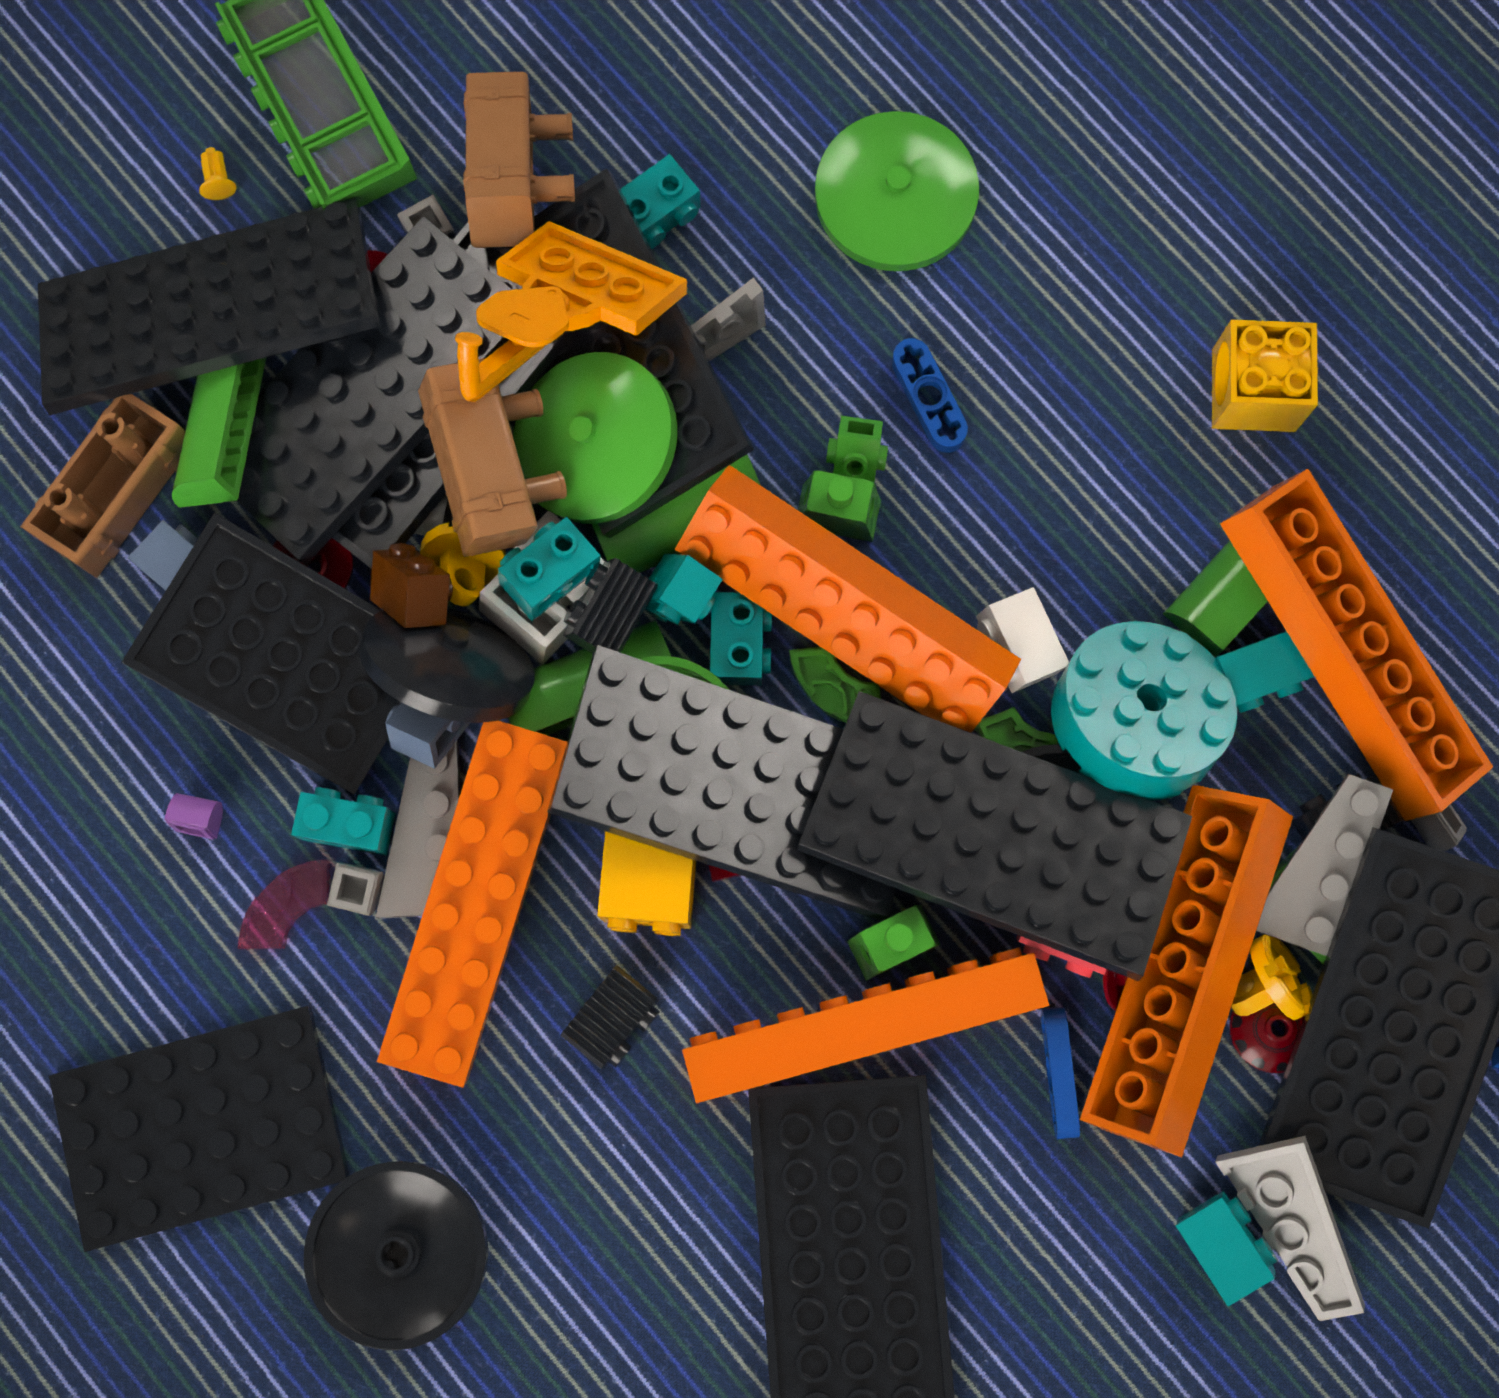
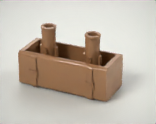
M525 72L469 73L466 76V91L464 93L466 170L463 174L471 244L475 248L515 247L534 232V204H537V202H575L574 174L555 176L533 175V142L537 140L573 141L572 113L532 114L529 78Z
M486 358L478 359L479 363ZM458 363L428 369L418 390L424 411L423 420L425 427L428 428L453 516L452 525L454 532L458 535L463 556H474L527 543L538 527L532 504L565 499L567 496L566 483L560 471L527 479L524 478L509 425L510 421L541 417L543 415V402L538 389L501 396L499 385H497L478 401L470 402L463 398L460 391Z
M133 394L116 397L108 408H105L99 416L100 418L44 495L35 503V507L20 526L39 541L95 578H98L111 558L114 559L120 551L119 547L172 474L177 472L185 430L179 424Z

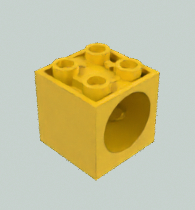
M1230 320L1212 349V429L1296 432L1318 406L1317 323Z
M605 831L597 916L604 923H608L607 928H611V931L637 933V926L643 925L652 926V931L657 935L681 936V929H691L697 861Z

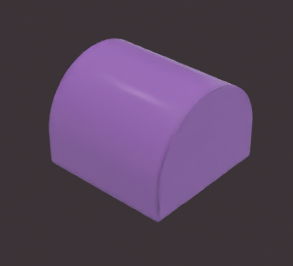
M176 793L168 805L164 820L176 832L214 840L218 836L222 820V803Z

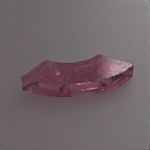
M316 860L294 866L275 877L276 879L258 897H255L247 910L240 929L238 949H285L288 933L296 920L312 908L327 905L329 898L330 861Z

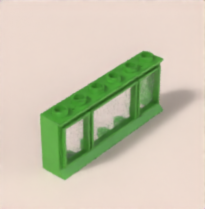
M229 0L222 4H219V2L215 3L222 17L221 20L215 23L227 45L233 42L236 43L240 52L234 54L233 57L244 78L250 75L254 77L257 85L250 89L261 110L264 111L270 108L275 118L268 121L279 144L287 141L293 152L287 154L286 157L297 178L305 175L311 186L305 188L304 191L314 209L322 207L324 210L331 203L342 202L352 198H356L359 207H362L417 179L406 151L324 0Z

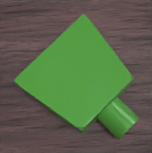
M818 470L813 471L803 484L798 511L834 535L873 542L881 500L875 483L870 480Z
M915 905L863 930L847 941L866 981L941 945L922 905Z

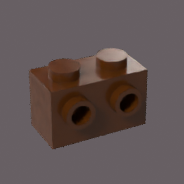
M396 543L391 544L387 550H373L370 600L405 628L446 625L448 601L451 600L453 593L450 574L437 566L433 559L419 553L413 545Z

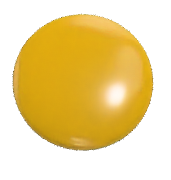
M213 147L206 148L205 152L201 154V165L205 182L199 187V193L202 197L209 200L229 198L236 192L237 187L232 180L227 178L223 153L216 151Z

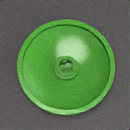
M892 111L877 113L852 123L841 131L829 144L821 158L816 174L815 204L817 214L830 240L853 260L884 271L915 270L933 264L948 255L963 240L971 227L979 199L977 169L963 142L941 123L929 117L911 112Z
M592 352L574 356L559 363L544 374L532 387V389H538L541 395L543 415L541 417L516 420L513 439L524 478L527 479L560 471L566 483L567 496L565 499H555L538 504L563 519L567 516L570 521L583 524L605 523L633 512L643 505L659 488L674 458L678 436L677 419L673 403L665 387L657 377L638 362L626 356L609 352Z

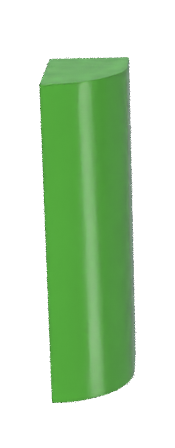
M266 357L197 376L172 491V499L179 508L238 501Z
M748 454L730 464L760 485ZM726 468L611 538L602 534L598 523L591 524L606 561L613 558L619 559L622 563L627 564L630 568L640 573L657 566L664 554H681L675 550L678 542L707 491Z
M1229 540L1165 610L1163 615L1182 632L1187 633L1205 647L1214 657H1217L1268 601Z
M656 620L634 628L621 651L623 654L638 659L651 656H671ZM581 649L534 668L535 681L528 701L520 711L508 717L510 723L547 736L571 727L592 653L586 649Z

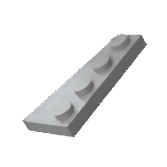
M753 277L691 325L709 361L766 325L763 289Z
M458 741L454 743L435 769L410 758L375 918L384 919L423 915L456 810L457 800H459L461 794Z
M1350 774L1346 775L1304 841L1300 843L1287 866L1271 886L1256 931L1327 956L1372 827L1380 829L1393 789Z
M1306 1136L1218 1155L1215 1163L1223 1175H1227L1238 1191V1198L1245 1209L1251 1211L1263 1229L1262 1235L1272 1250L1276 1249L1287 1266V1273L1317 1319L1324 1321L1364 1313L1365 1303Z

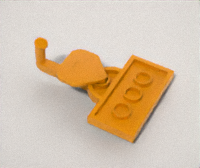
M548 221L496 260L497 275L522 286V289L499 291L483 302L476 310L477 322L481 327L509 340L479 363L478 347L482 345L483 339L479 335L470 332H460L455 336V341L458 343L457 359L462 396L470 402L478 401L543 349L545 345L553 342L565 331L587 328L601 320L637 336L687 294V279Z

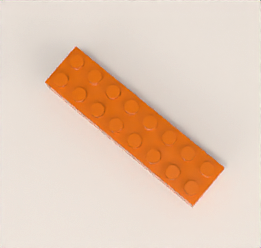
M728 465L707 491L675 548L682 555H689L721 577L724 583L920 714L970 733L1005 691L1021 661L1019 657L731 465Z
M1309 469L1273 486L1220 523L1383 786L1393 789L1391 800L1404 821L1442 812L1493 768V765Z
M499 720L483 722L377 1058L378 1063L462 1088L467 1083L551 813L547 811L567 741Z
M1198 785L1192 786L1183 813L1191 815L1192 820L1144 976L1140 981L1127 977L1079 1119L1107 1132L1181 1158L1293 820L1292 815L1269 799Z
M1019 947L990 956L991 964L980 968L977 959L947 968L948 976L940 979H935L934 972L931 971L904 980L906 988L892 991L891 985L888 983L864 990L862 992L863 1000L848 1003L847 996L844 995L820 1002L821 1011L805 1015L803 1007L777 1014L778 1023L761 1028L760 1020L757 1019L733 1026L735 1032L733 1036L718 1039L717 1032L714 1031L689 1038L691 1047L682 1049L695 1102L697 1104L1050 1006L1035 954L1030 953L1022 956Z

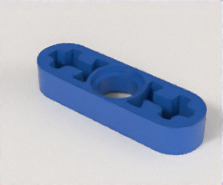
M915 338L901 341L894 349L892 367L931 445L936 450L943 453L957 451L965 442L968 425L928 346L923 341ZM905 352H910L913 357L920 356L917 366L921 377L914 383L910 382L914 381L916 376L913 366L910 363H902ZM924 386H933L940 391L941 400L935 405H925L919 400L918 391ZM945 408L949 409L943 415L946 425L949 428H957L954 440H950L947 435L941 437L938 435L942 427L938 414Z
M1064 1007L1041 1009V1027L1056 1140L1079 1138V1114L1066 1011Z

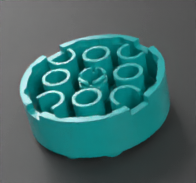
M1129 621L1106 626L1082 642L1056 684L1051 702V718L1054 733L1061 749H1067L1073 759L1082 767L1079 771L1080 773L1111 790L1131 796L1143 797L1152 801L1178 796L1182 791L1200 782L1207 775L1233 738L1237 723V703L1229 678L1225 677L1216 658L1187 633L1157 623Z

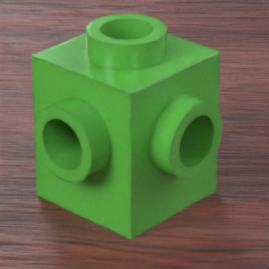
M841 416L838 439L829 438L826 463L834 464V474L875 482L876 470L885 471L888 446L880 445L883 421Z

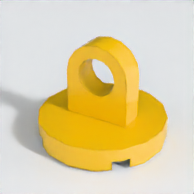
M448 522L439 524L426 533L421 542L420 553L427 558L433 559L437 566L450 574L453 587L450 601L455 605L463 607L473 603L480 596V592L484 589L485 585L489 584L498 574V568L501 567L500 561L506 555V550L502 549L464 557L458 535L454 532L453 526L449 527Z
M1266 934L1253 940L1250 954L1255 969L1241 976L1231 1009L1239 1016H1248L1275 1003L1287 1017L1294 1021L1309 1014L1312 991L1307 982L1300 985L1297 974L1301 972L1300 965L1290 950L1280 939Z

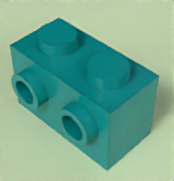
M670 154L621 188L651 249L659 245L665 238L666 233L678 224L684 226L692 221L698 214L699 208H701L700 190Z
M567 516L557 524L552 521L544 525L535 534L534 542L523 550L519 547L513 549L500 561L501 567L498 568L499 584L531 621L584 582L590 571L598 562L600 563V554Z
M664 554L649 577L651 581L657 583L658 587L645 610L664 623L667 621L676 625L680 621L695 623L697 619L702 620L712 609L715 603V598L712 596L723 579L689 555Z
M715 592L712 596L715 598V603L711 609L710 672L717 676L725 685L762 686V674H771V648H763V632H771L772 614L741 593Z
M1287 631L1215 657L1225 677L1229 678L1232 684L1240 713L1264 705L1262 696L1277 692L1278 698H1282L1302 691L1304 688L1301 682L1315 677Z
M315 787L314 794L300 792L291 833L292 836L302 841L387 856L396 813L387 807H383V799L358 795L357 802L340 799L341 792L321 787Z
M1222 1191L1179 1217L1176 1227L1226 1305L1230 1306L1274 1280L1275 1268L1273 1264L1278 1262L1266 1240L1263 1237L1256 1240L1246 1224L1251 1222V1219L1238 1198L1235 1197L1229 1200L1225 1192Z

